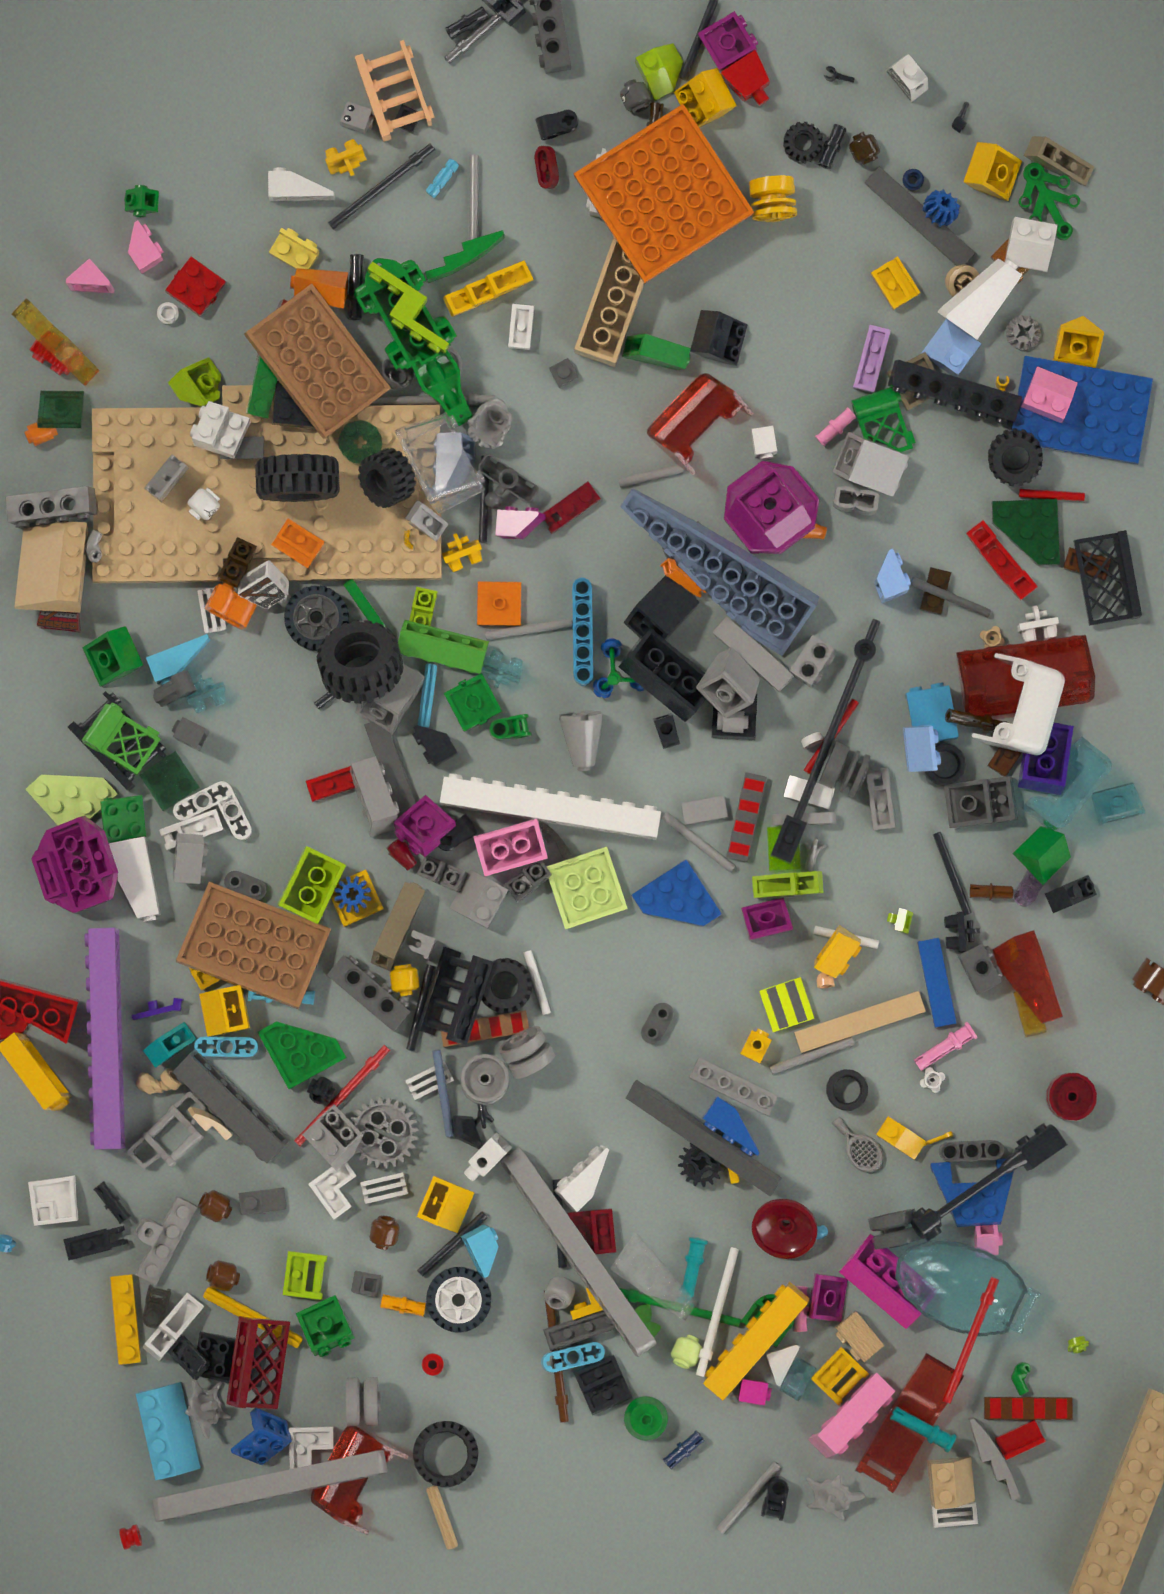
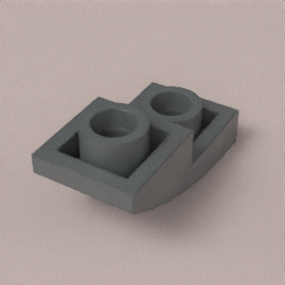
M427 855L424 857L417 875L460 893L468 872Z
M542 860L528 864L521 869V873L504 884L517 903L531 894L552 875Z

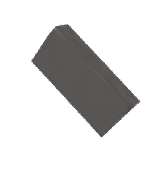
M264 436L244 437L234 459L263 458ZM220 455V459H233L224 455Z

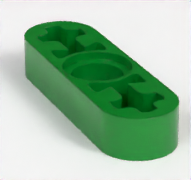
M350 579L344 583V587L366 619L372 621L373 624L377 622L386 627L354 580Z

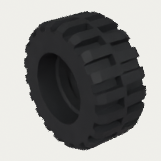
M321 454L274 455L258 459L255 464L256 494L259 499L280 502H309L335 498L340 492L339 462L333 456Z
M356 620L351 624L344 623L338 629L334 628L329 636H325L317 650V664L325 689L333 697L339 700L342 698V701L348 703L354 701L355 704H362V701L369 703L377 697L379 699L384 697L387 691L390 693L395 688L394 684H398L404 669L396 636L392 634L389 628L377 622L373 624L369 620H364V622ZM358 657H375L372 662L361 667L345 666L348 662Z

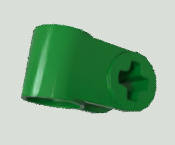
M520 714L494 720L489 728L490 736L494 740L499 741L532 736L527 722L529 715ZM497 724L503 725L505 728V733L501 736L493 732V727Z

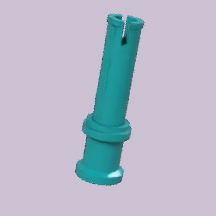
M689 1237L688 1255H685L687 1267L679 1303L685 1304L686 1301L687 1305L693 1304L699 1268L704 1263L705 1245L708 1244V1240Z
M899 1407L894 1409L893 1415L890 1417L891 1420L926 1437L928 1443H934L944 1448L946 1453L950 1451L957 1437L955 1434L951 1435L941 1430L938 1425L931 1426Z

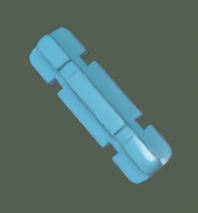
M453 159L447 161L446 167L440 170L434 178L433 184L427 187L426 192L431 197L435 198L438 195L439 189L445 186L451 178L452 172L455 173L458 169L459 164Z

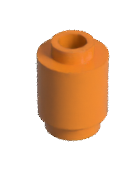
M52 418L49 420L43 419L28 425V430L24 432L28 443H33L34 446L52 440L54 436L58 435Z

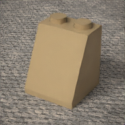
M971 1456L927 1460L931 1505L935 1509L956 1508L975 1501Z

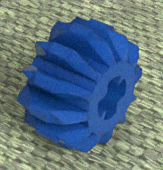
M944 189L933 191L926 197L923 203L922 211L926 213L925 218H930L932 220L931 224L936 222L939 227L950 225L957 219L960 205L957 204L958 198H953L951 193L946 194Z
M347 876V885L341 880L338 882L343 889L335 888L334 891L341 893V896H336L334 899L335 901L343 900L339 905L340 909L348 904L346 912L350 913L352 906H354L355 912L358 913L359 904L364 909L367 907L362 902L363 899L371 900V897L364 896V893L371 892V889H362L367 882L364 880L358 885V876H355L354 883ZM350 889H354L355 892L358 890L359 895H356V900L351 901V898H347Z

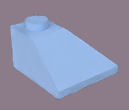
M946 319L922 353L926 352L930 361L949 375L958 377L981 343Z

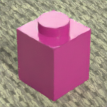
M742 1378L738 1401L765 1405V1401H770L772 1388L768 1387V1382Z

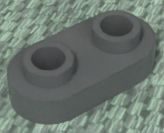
M239 871L229 872L224 879L227 889L258 901L262 900L267 893V887L263 881ZM236 877L239 879V884L233 886L231 880ZM253 886L259 887L257 894L252 893L251 889Z
M658 1003L653 1007L641 1029V1036L645 1042L655 1044L661 1040L673 1018V1009L669 1004ZM661 1009H664L667 1012V1015L664 1018H661L658 1015V1012ZM649 1029L656 1030L654 1037L648 1035Z

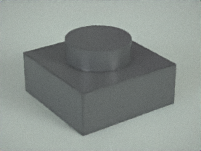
M568 358L549 367L559 388L578 378Z

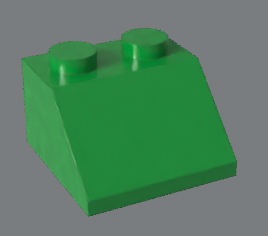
M126 626L107 631L82 647L100 687L131 674L143 666L140 655Z

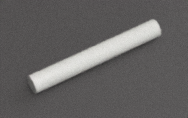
M815 926L813 934L830 938L835 930ZM855 935L861 939L860 945L878 948L879 940Z
M532 950L523 952L542 1014L551 1013Z

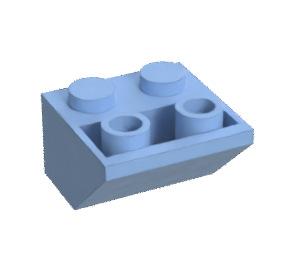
M893 549L889 550L885 556L874 582L881 603L905 595L909 590V585H911L907 573L903 574L901 570V565H903L899 553H895Z
M929 724L903 727L907 771L938 770L937 765H941L940 753L935 750V743H938L937 730L933 729V726Z

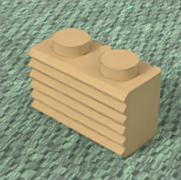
M857 1311L851 1313L835 1327L838 1330L835 1335L843 1344L848 1342L852 1347L849 1352L857 1361L862 1359L863 1362H866L884 1346Z

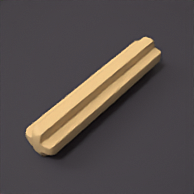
M430 1486L426 1489L446 1548L448 1550L456 1548L458 1543L438 1486Z

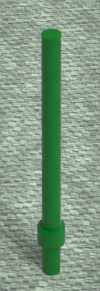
M619 1288L629 1302L636 1303L638 1301L711 1320L712 1311L639 1293V1290L631 1288L630 1290ZM721 1314L719 1322L739 1327L741 1319Z

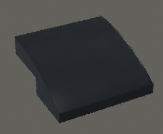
M757 694L751 705L740 710L744 711V716H748V729H743V733L717 730V715L719 711L713 706L712 738L755 741Z
M614 1355L573 1372L592 1416L633 1398Z

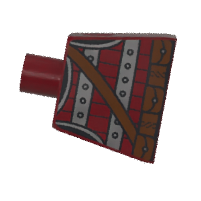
M41 610L37 627L80 633V613Z

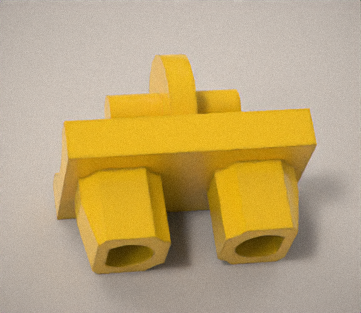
M354 139L345 142L346 150L338 153L336 147L327 149L325 151V161L330 174L332 175L337 172L342 174L348 171L350 176H354L353 169L359 167V163L367 160L361 144L358 145Z
M457 533L453 534L455 540L447 543L451 550L442 553L445 563H448L453 572L463 568L460 558L468 555L471 564L482 561L480 552L482 548L478 539L469 542L468 536L459 538Z

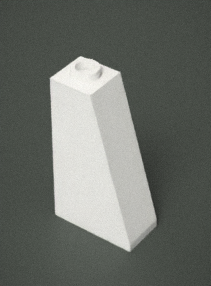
M997 259L938 310V313L975 339H978L1022 276V274L1016 271L1018 266L1008 259L1006 262Z
M146 837L109 843L118 870L117 880L138 919L143 918V922L156 920V916L161 915Z

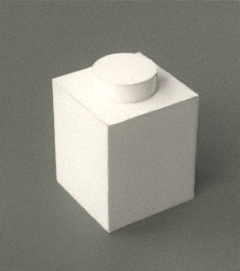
M773 426L751 429L755 458L760 457V460L773 458V455L777 454Z

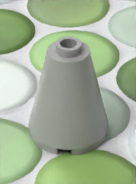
M573 711L560 714L559 720L573 767H578V771L591 770V766H594L603 719L601 711H581V713H574Z

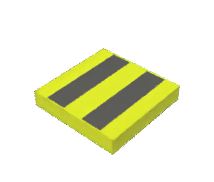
M801 977L759 991L772 1032L815 1019Z

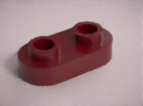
M539 146L534 155L538 183L542 188L553 189L559 182L555 150L551 146Z

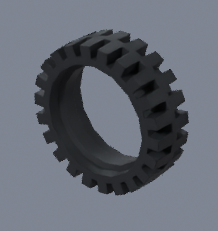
M440 1421L429 1425L419 1434L413 1448V1461L415 1468L425 1481L434 1486L453 1487L464 1482L473 1473L478 1461V1447L474 1436L463 1425L453 1421ZM444 1432L456 1434L467 1447L465 1465L457 1473L447 1476L434 1473L428 1468L424 1459L426 1443L434 1435Z

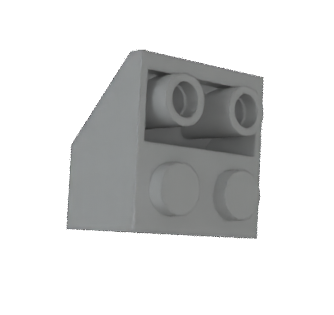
M335 1105L328 1109L302 1134L336 1171L354 1155L363 1137V1134Z

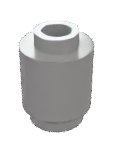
M738 711L726 718L718 712L717 730L743 733V729H748V716H744V711Z

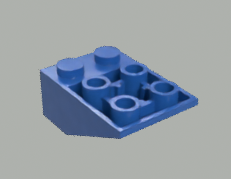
M716 1097L702 1117L705 1120L703 1125L714 1132L717 1129L724 1133L722 1138L731 1144H734L736 1141L742 1145L740 1150L750 1157L753 1154L758 1156L760 1153L737 1110L721 1098Z

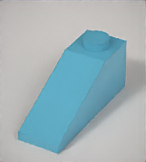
M208 634L146 657L155 682L163 685L169 682L173 675L182 672L210 641Z

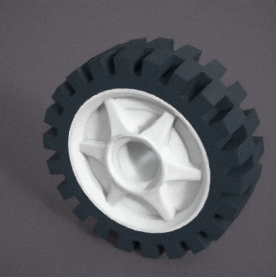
M452 1267L442 1271L432 1280L427 1290L426 1305L431 1318L441 1328L456 1333L467 1332L478 1327L487 1317L491 1307V1292L487 1282L479 1273L465 1267ZM459 1293L465 1297L463 1305L457 1306L453 1303L452 1298L455 1294Z

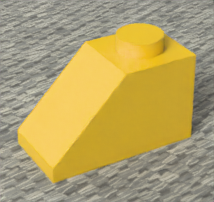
M889 1116L876 1134L879 1138L913 1160L916 1159L926 1143L925 1140Z

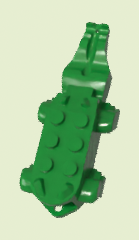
M377 258L373 260L376 264H382L380 267L415 290L420 291L421 287L424 286L423 282L426 279L415 261L407 260L400 264L391 259ZM367 271L365 283L354 290V296L365 314L368 312L370 314H379L393 340L386 346L385 352L396 370L399 368L403 370L412 367L422 391L442 407L454 427H459L468 422L473 415L461 390L460 369L448 350L445 354L441 351L436 353L428 347L429 343L421 339V341H418L409 335L411 331L405 327L400 329L391 323L393 319L390 318L389 314L402 294L400 293L397 296L387 289L388 285L381 281L380 284L369 277L370 273ZM424 305L415 321L448 342L449 346H451L450 343L454 342V338L457 335L445 316L433 319Z

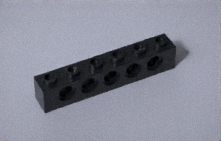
M895 360L888 386L893 387L892 391L900 394H905L906 391L914 393V398L926 400V397L934 399V404L944 407L947 404L954 405V410L967 413V410L975 412L977 417L987 419L988 416L996 418L995 422L1008 425V422H1015L1022 396L902 360ZM911 375H915L918 379V384L915 387L909 384L908 380ZM932 381L938 384V391L936 393L931 392L929 389V384ZM952 387L957 388L959 391L957 399H953L950 396ZM973 393L979 396V403L977 405H973L970 401ZM994 399L1000 404L997 412L991 408V402Z

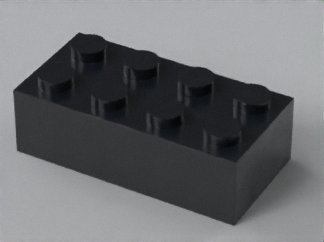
M651 627L639 638L618 666L684 722L690 719L706 700L696 688L705 672Z

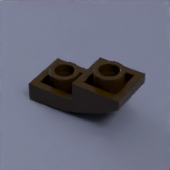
M237 537L218 575V580L238 588L257 546Z

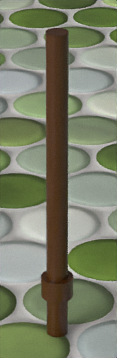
M545 1301L549 1328L557 1325L555 1309L551 1308ZM560 1348L551 1350V1352L560 1350ZM561 1358L552 1359L553 1368L555 1363L561 1362ZM563 1371L554 1372L557 1394L555 1396V1404L558 1405L561 1423L569 1421L567 1411L569 1401L568 1395H565Z

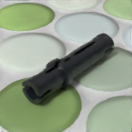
M361 254L350 255L349 295H347V301H349L348 320L352 321L362 320L361 307L354 296V290L363 284L364 255Z

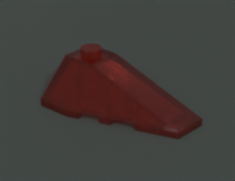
M1034 930L1014 936L992 949L1002 975L1007 978L1014 990L1019 993L1041 1024L1063 1017Z

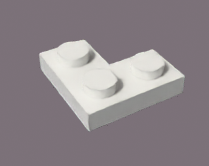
M346 1162L338 1171L331 1167L308 1184L333 1219H336L352 1207L339 1188L357 1175Z
M333 1426L289 1427L292 1442L289 1444L290 1469L312 1465V1450L334 1449Z

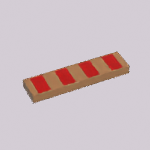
M526 1010L475 1019L468 1043L515 1035L529 1028ZM441 1031L443 1047L459 1045V1043L447 1040L448 1033Z

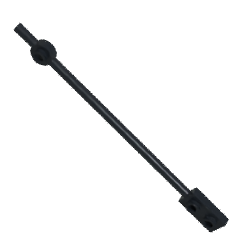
M873 619L865 639H861L855 644L854 655L857 658L794 816L786 815L770 855L771 857L789 864L792 862L807 822L801 820L863 665L865 662L870 661L876 653V646L873 640L881 623L879 620ZM867 648L868 654H862L861 649Z

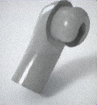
M94 529L85 545V550L91 562H98L102 557L98 543L103 534Z

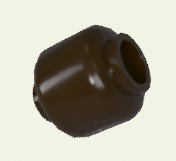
M861 132L852 137L854 141L849 144V149L856 163L865 165L878 159L877 155L880 153V148L873 134L865 135V132Z

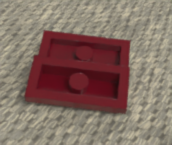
M612 1208L567 1213L595 1255L616 1253Z

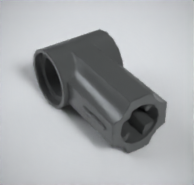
M188 670L173 675L169 682L153 690V698L156 703L164 707L179 698L195 693L197 690Z

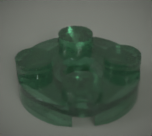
M361 420L354 421L345 425L341 431L338 440L339 449L350 463L361 465V461L366 457L381 451L382 437L377 427L371 423ZM359 437H363V440L367 441V443L359 449L358 445L354 444V441L358 440Z

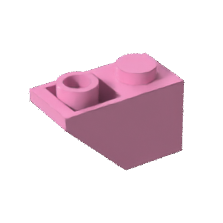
M137 220L134 222L128 253L141 274L163 261L161 254L164 251L157 241L153 243L149 238L152 233L147 225H141Z

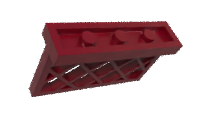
M239 1316L227 1405L237 1408L278 1409L290 1321ZM258 1324H262L265 1331L258 1337ZM278 1325H282L281 1335L276 1338L272 1331ZM269 1335L273 1343L265 1348L262 1341ZM259 1346L262 1353L255 1359L253 1356L254 1348ZM277 1347L279 1350L278 1357L273 1360L269 1353ZM266 1357L270 1364L262 1370L259 1363ZM255 1367L259 1375L252 1381L250 1378L251 1370ZM274 1369L276 1372L275 1378L270 1382L266 1375ZM263 1379L267 1386L259 1392L255 1385ZM252 1389L256 1397L251 1402H247L248 1392ZM269 1391L272 1393L271 1404L266 1403L263 1399Z

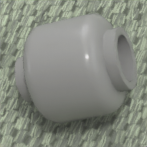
M554 1277L546 1287L544 1299L553 1309H565L572 1302L575 1286L565 1277Z

